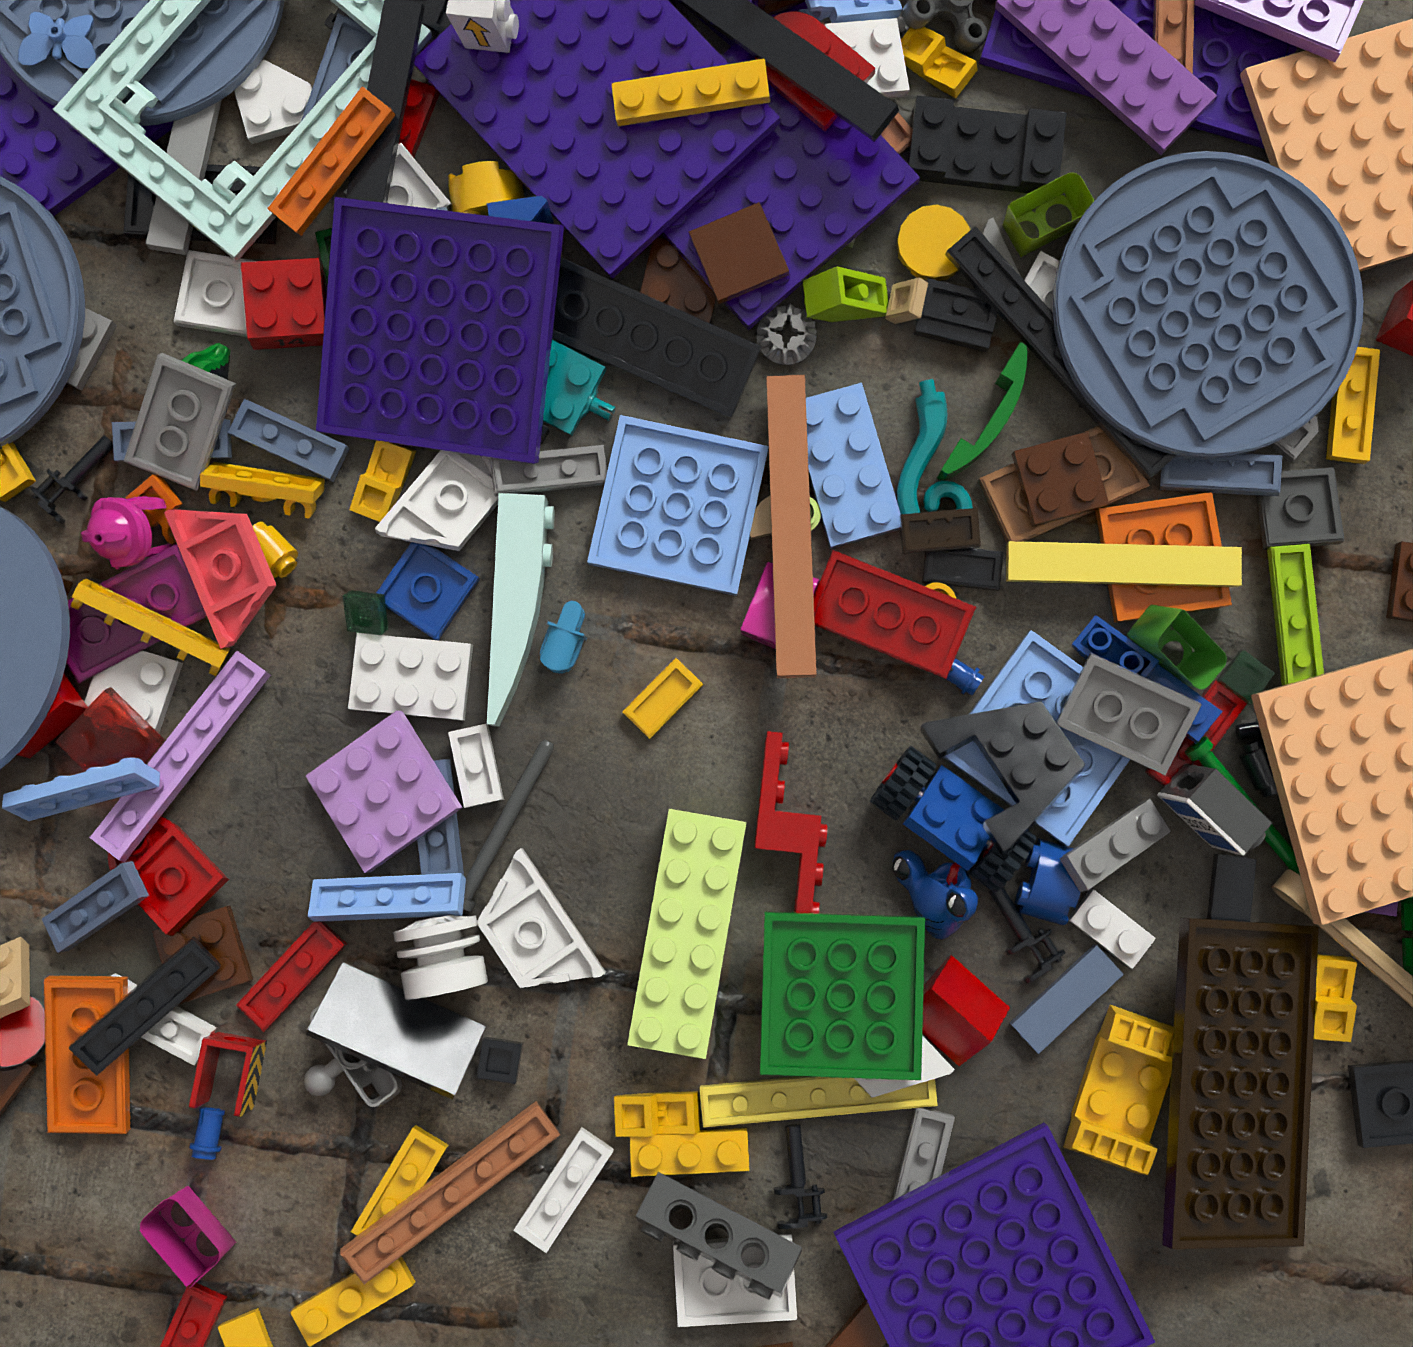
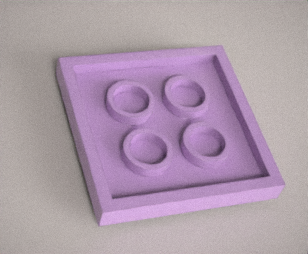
M395 711L306 775V778L364 873L372 872L463 808L403 711Z

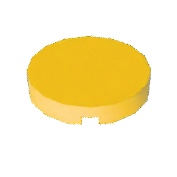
M940 205L923 206L910 213L900 227L896 242L898 258L903 266L905 265L911 271L910 273L917 278L928 280V278L938 281L947 280L959 270L947 258L945 253L970 231V227L963 216L952 208Z

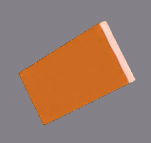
M49 975L44 979L47 1133L126 1134L131 1129L129 1048L97 1076L69 1049L70 1044L128 994V977Z

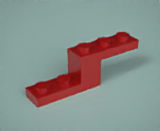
M767 731L754 848L800 853L794 912L819 913L820 902H813L814 887L822 886L824 863H817L818 847L825 848L827 824H821V816L775 811V803L783 804L785 781L778 780L779 765H787L789 742H782L783 733Z

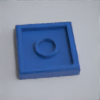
M411 542L373 599L438 641L480 578L433 546Z

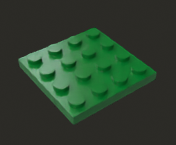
M765 911L760 1075L921 1080L925 918L917 916Z

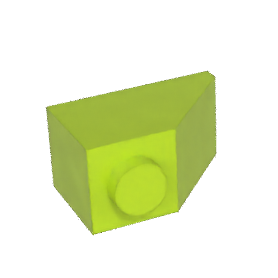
M836 266L803 281L804 304L808 318L839 322L886 316L889 302L886 278Z

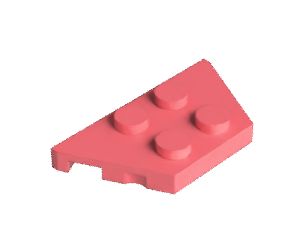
M178 509L165 511L164 514L220 649L230 648L234 646L277 586L249 517L243 513Z

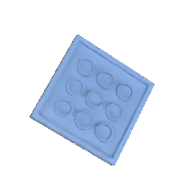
M620 415L587 560L588 565L737 596L769 446Z
M1030 630L969 714L1042 701L1056 721L1083 667ZM1060 727L1085 763L1083 771L1052 805H1049L1040 815L1035 825L1064 846H1069L1130 759ZM975 741L943 757L1009 806L1016 804Z

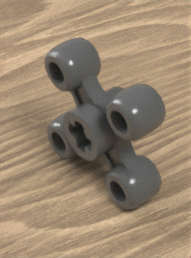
M908 0L903 8V21L912 29L923 28L934 16L946 21L951 20L955 28L954 43L962 52H974L984 43L987 37L986 26L981 20L975 18L972 13L973 0Z

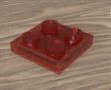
M109 687L102 691L57 739L56 743L86 772L88 768L119 763L124 758H138L146 764L166 740L112 687Z

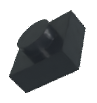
M484 1037L477 1078L516 1084L523 1042Z

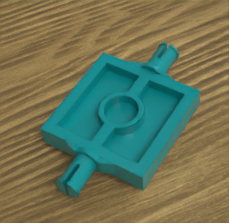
M552 340L543 422L573 436L581 419L589 411L610 421L612 415L600 408L614 414L616 407L597 398L598 386L607 370L606 367Z

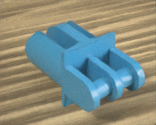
M568 601L564 605L557 624L547 622L549 627L540 649V660L547 669L554 673L563 674L569 672L578 659L584 640H587L585 634L580 633L585 613L581 605L576 601Z

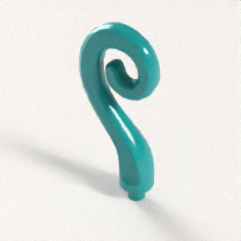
M934 379L919 382L922 396L915 399L919 418V434L904 463L899 478L897 503L900 514L921 513L917 501L919 481L938 449L947 427L948 413L945 393L936 392ZM938 481L931 485L924 494L923 502L927 512L937 511L940 499L943 497L953 499L956 504V510L973 508L968 492L963 486L952 481Z

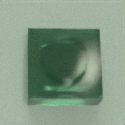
M350 590L342 596L347 631L382 635L388 630L384 594Z
M1241 650L1236 654L1217 681L1249 705L1253 704L1251 695L1262 692L1275 673L1245 650Z

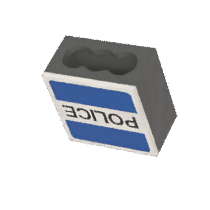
M1184 764L1173 776L1170 783L1165 785L1157 794L1211 847L1242 856L1248 850H1252L1262 843L1266 836L1265 831L1272 824L1262 812L1215 768Z

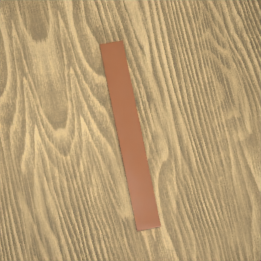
M805 375L767 376L777 678L816 677Z

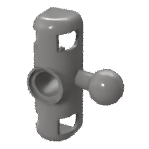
M318 1006L317 1008H315V1009L311 1012V1015H310V1021H311V1022H312V1020H313V1018H314V1016H315V1014H316V1012H317L319 1006ZM328 1044L326 1046L335 1058L327 1065L311 1067L304 1076L306 1090L311 1095L324 1096L335 1086L336 1076L344 1071L364 1102L370 1107L386 1104L397 1096L402 1089V1081L395 1074L364 1060L357 1062L352 1055ZM371 1083L380 1095L372 1100L363 1091V1087Z

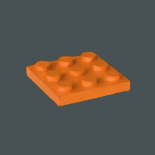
M1212 492L1105 507L1095 511L1101 544L1222 547ZM1108 584L1114 623L1138 620L1151 604L1185 610L1187 613L1232 605L1229 587Z

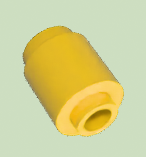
M264 522L254 524L252 527L273 577H286L297 566L298 551L273 526H267Z

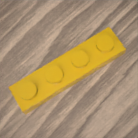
M765 59L612 83L615 118L618 126L770 103Z

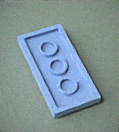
M862 382L807 397L806 418L809 479L815 500L820 508L821 520L829 548L833 549L900 530V510Z

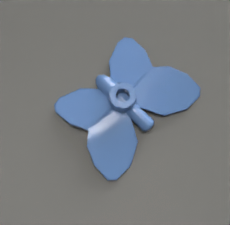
M31 13L28 22L31 34L23 39L18 49V61L22 65H36L46 60L51 51L52 57L59 60L62 58L63 49L67 60L80 68L89 69L96 61L93 45L86 38L93 26L94 19L92 15L73 17L65 23L62 18H58L54 22L50 16L43 13Z

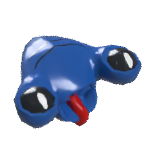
M903 850L894 855L893 873L898 881L908 890L917 917L925 918V929L933 938L943 940L951 936L960 928L964 921L969 920L975 914L978 897L970 889L972 883L967 871L956 862L953 864L949 862L944 863L929 874L922 859L914 851Z

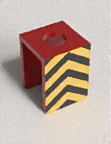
M216 1032L204 1037L200 1048L189 1108L196 1109L210 1100L220 1049L225 1048L246 1052L234 1116L241 1117L251 1111L255 1105L267 1041L223 1032Z

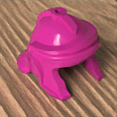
M147 496L128 499L100 498L94 503L87 530L81 532L82 541L89 542L94 551L100 556L109 559L111 567H115V569L136 565L143 561L145 557H152L172 546V544H166L151 548L152 531L149 521L142 511L165 509V501L161 498Z

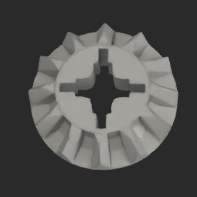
M791 303L787 306H776L762 318L757 327L756 335L757 343L763 346L761 352L769 360L783 365L795 364L804 360L812 352L817 338L815 321L807 317L805 309L796 308ZM786 321H790L791 331L797 333V336H792L790 342L787 343V348H783L782 335L776 334V330H783Z

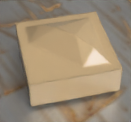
M915 278L893 284L886 320L893 324L921 318L928 282L921 278Z

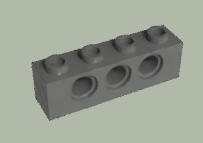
M660 1172L657 1173L636 1214L638 1222L643 1224L640 1231L660 1242H662L664 1236L677 1242L676 1250L695 1261L698 1260L700 1255L714 1262L712 1270L730 1280H734L735 1275L750 1282L748 1289L770 1300L772 1294L781 1298L802 1252L801 1246ZM684 1209L693 1215V1220L689 1227L679 1230L670 1224V1220L674 1212ZM714 1228L725 1230L729 1236L727 1244L719 1249L711 1248L706 1243L708 1232ZM749 1247H757L763 1251L765 1260L761 1266L749 1268L742 1262L743 1252Z

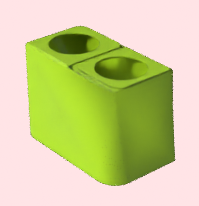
M1072 172L1067 173L1011 202L1007 207L1002 226L1020 257H1023L1073 231L1085 211L1094 202V199L1080 175ZM1062 204L1070 210L1072 220L1054 229L1046 221V212L1052 205ZM1022 221L1034 223L1039 230V238L1032 239L1027 237L1019 223Z

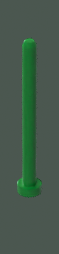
M1207 736L1202 737L1197 744L1192 743L1186 749L1185 754L1191 761L1199 760L1204 767L1217 769L1262 812L1212 753L1213 743ZM1271 824L1265 831V841L1290 870L1300 875L1293 848Z

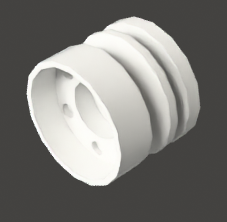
M446 915L415 921L402 930L393 932L395 942L413 940L414 947L397 951L398 958H416L418 966L401 973L405 999H418L446 994L488 982L484 957L477 955L465 956L464 948L480 941V935L462 937L460 931L461 929L477 926L476 915Z

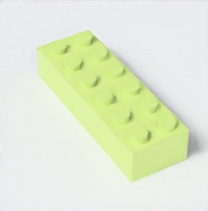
M669 809L627 1045L706 1059L747 822Z

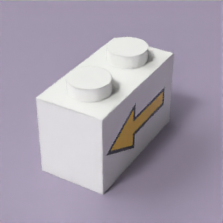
M448 0L446 15L465 48L510 52L511 40L517 38L519 29L518 16L514 14L510 6V0Z

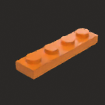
M362 86L267 209L302 236L396 114Z

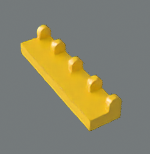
M87 578L78 583L72 595L74 599L70 607L79 610L83 603L106 613L105 624L112 626L115 619H118L144 632L140 640L147 644L153 636L180 649L176 658L182 661L185 660L187 654H190L211 664L209 674L215 677L231 649H220L218 642Z

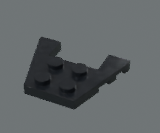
M1042 701L930 721L921 725V733L938 759L975 741L1015 801V805L987 819L983 824V828L1002 856L1008 854L1025 832L1027 833L1049 805H1052L1083 771L1085 763Z

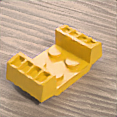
M1109 1005L1101 1030L1096 1036L1079 1087L1063 1148L1139 1175L1149 1174L1158 1150L1149 1142L1171 1077L1174 1027Z

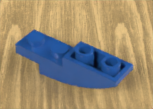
M1097 615L1093 617L1072 643V647L1085 660H1087L1091 652L1200 702L1201 707L1186 734V737L1195 744L1201 740L1223 712L1158 665V659Z

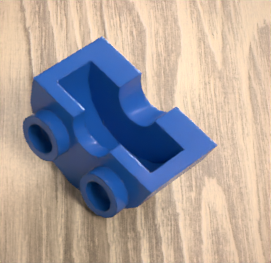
M1038 838L1037 845L1034 844L1026 858V866L1032 868L1029 882L1022 881L1016 895V904L1020 905L1019 912L1021 914L1059 925L1068 923L1069 908H1076L1081 892L1059 858L1073 848Z

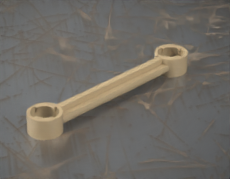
M1287 869L1272 886V889L1286 903L1304 913L1313 921L1301 876ZM1343 918L1325 925H1318L1413 1007V977L1347 919Z

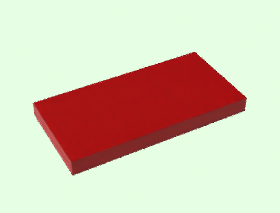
M834 550L813 596L814 622L816 627L946 680L977 609L976 606Z

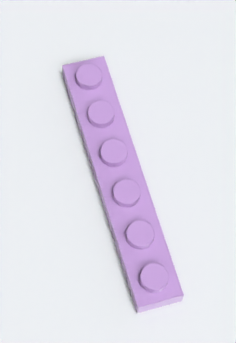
M236 651L148 762V766L160 772L159 787L122 796L89 838L116 859L125 862L271 675L239 651Z

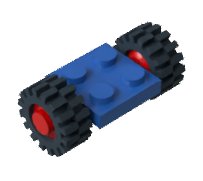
M909 746L897 763L889 770L877 791L873 794L870 803L896 821L914 800L916 803L903 825L967 871L969 870V875L994 893H997L1000 888L1002 889L1006 885L1007 881H1010L1014 872L1018 871L1021 867L1022 861L1027 858L1028 852L1034 846L1033 843L1036 841V836L1028 830L1014 844V847L1008 854L1002 856L983 828L984 821L1004 811V809L943 765L935 771L924 788L937 764L914 747Z

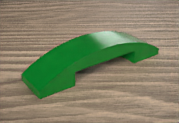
M1022 342L1019 343L994 383L1007 391L978 440L974 445L962 438L959 440L936 477L940 481L954 477L974 463L992 444L1007 423L1017 404L1024 384L1027 367V345Z

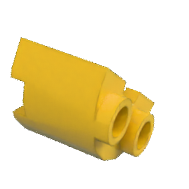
M498 161L466 164L462 166V174L456 176L450 173L448 175L450 203L452 204L451 211L486 216L488 215L487 203L524 198L523 183L511 170L499 169Z

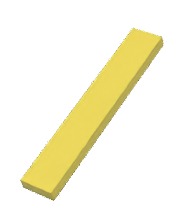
M1009 541L1006 543V582L1242 586V547Z
M799 1076L700 1086L703 1128L938 1106L935 1079L873 1098L854 1078Z

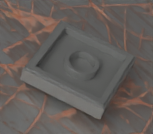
M1334 467L1282 471L1279 496L1256 495L1263 550L1275 546L1310 544V546L1338 545L1345 541Z

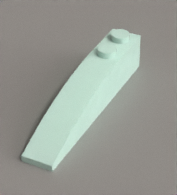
M499 493L487 706V724L490 726H500L519 684L530 653L539 618L545 580V567H552L553 546L552 544H547V529H554L555 510L554 506H548L549 502L545 495Z

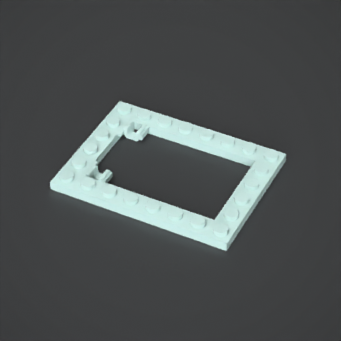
M149 0L53 110L83 137L235 261H238L276 218V215L267 208L360 88L363 86L367 89L384 0H330L374 36V38L254 176L236 161H233L215 178L213 185L206 179L201 182L144 135L146 130L139 125L141 122V112L146 107L152 109L158 101L157 97L141 85L139 81L211 0ZM423 24L416 55L432 38L431 31ZM131 92L133 96L124 104L122 100ZM239 180L245 186L235 195L230 191V188Z

